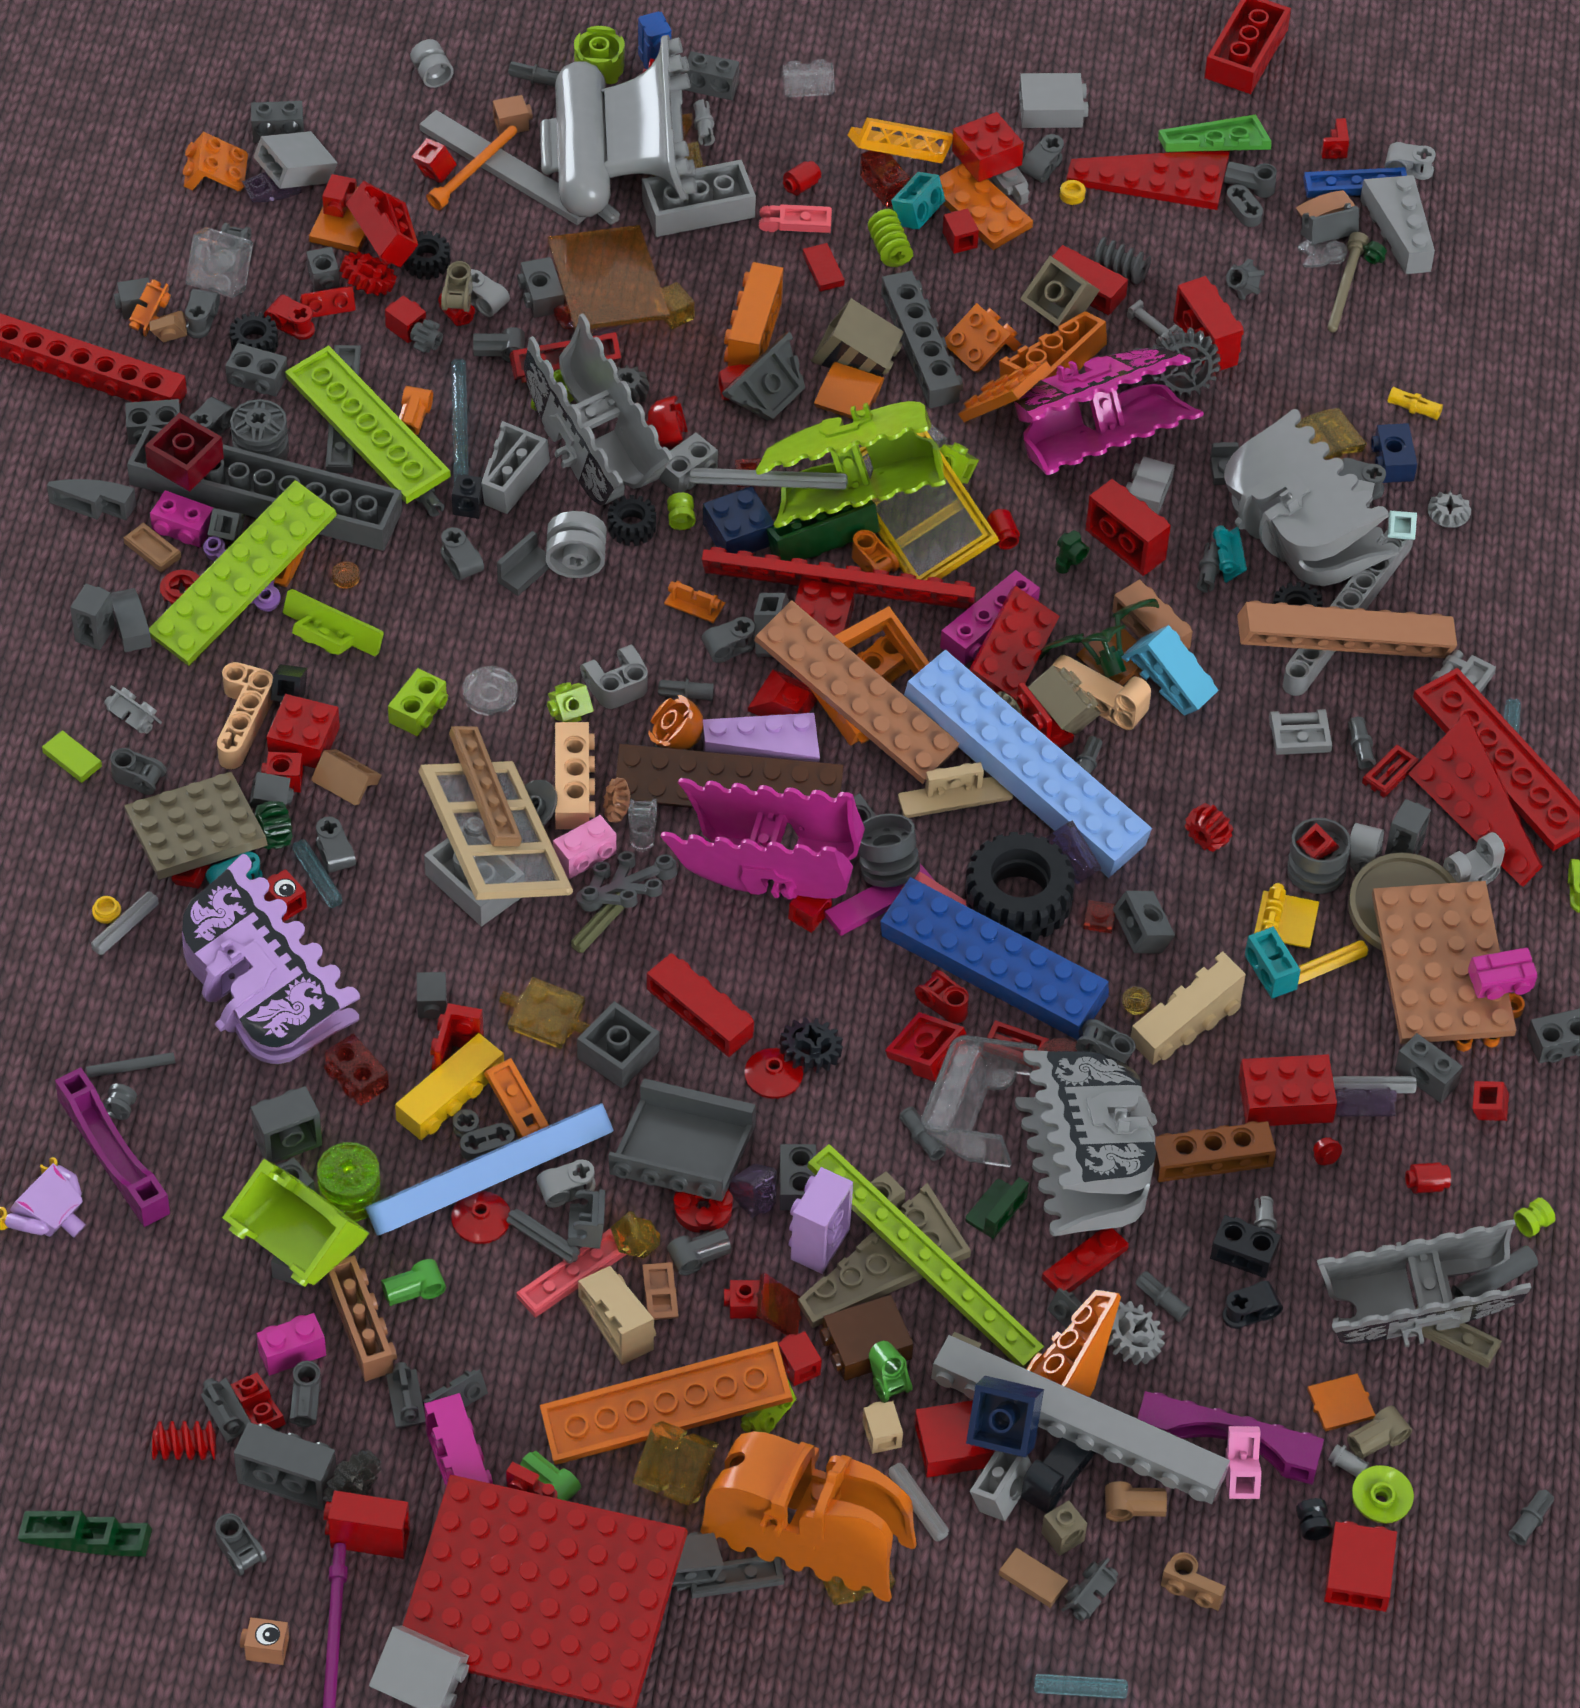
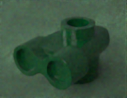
M1072 530L1070 533L1063 534L1058 539L1057 546L1060 547L1059 556L1056 558V571L1065 574L1069 572L1071 565L1080 564L1088 555L1089 547L1081 541V534L1078 531Z

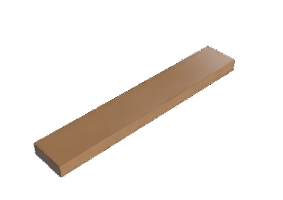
M451 726L450 738L492 846H520L522 837L478 727Z

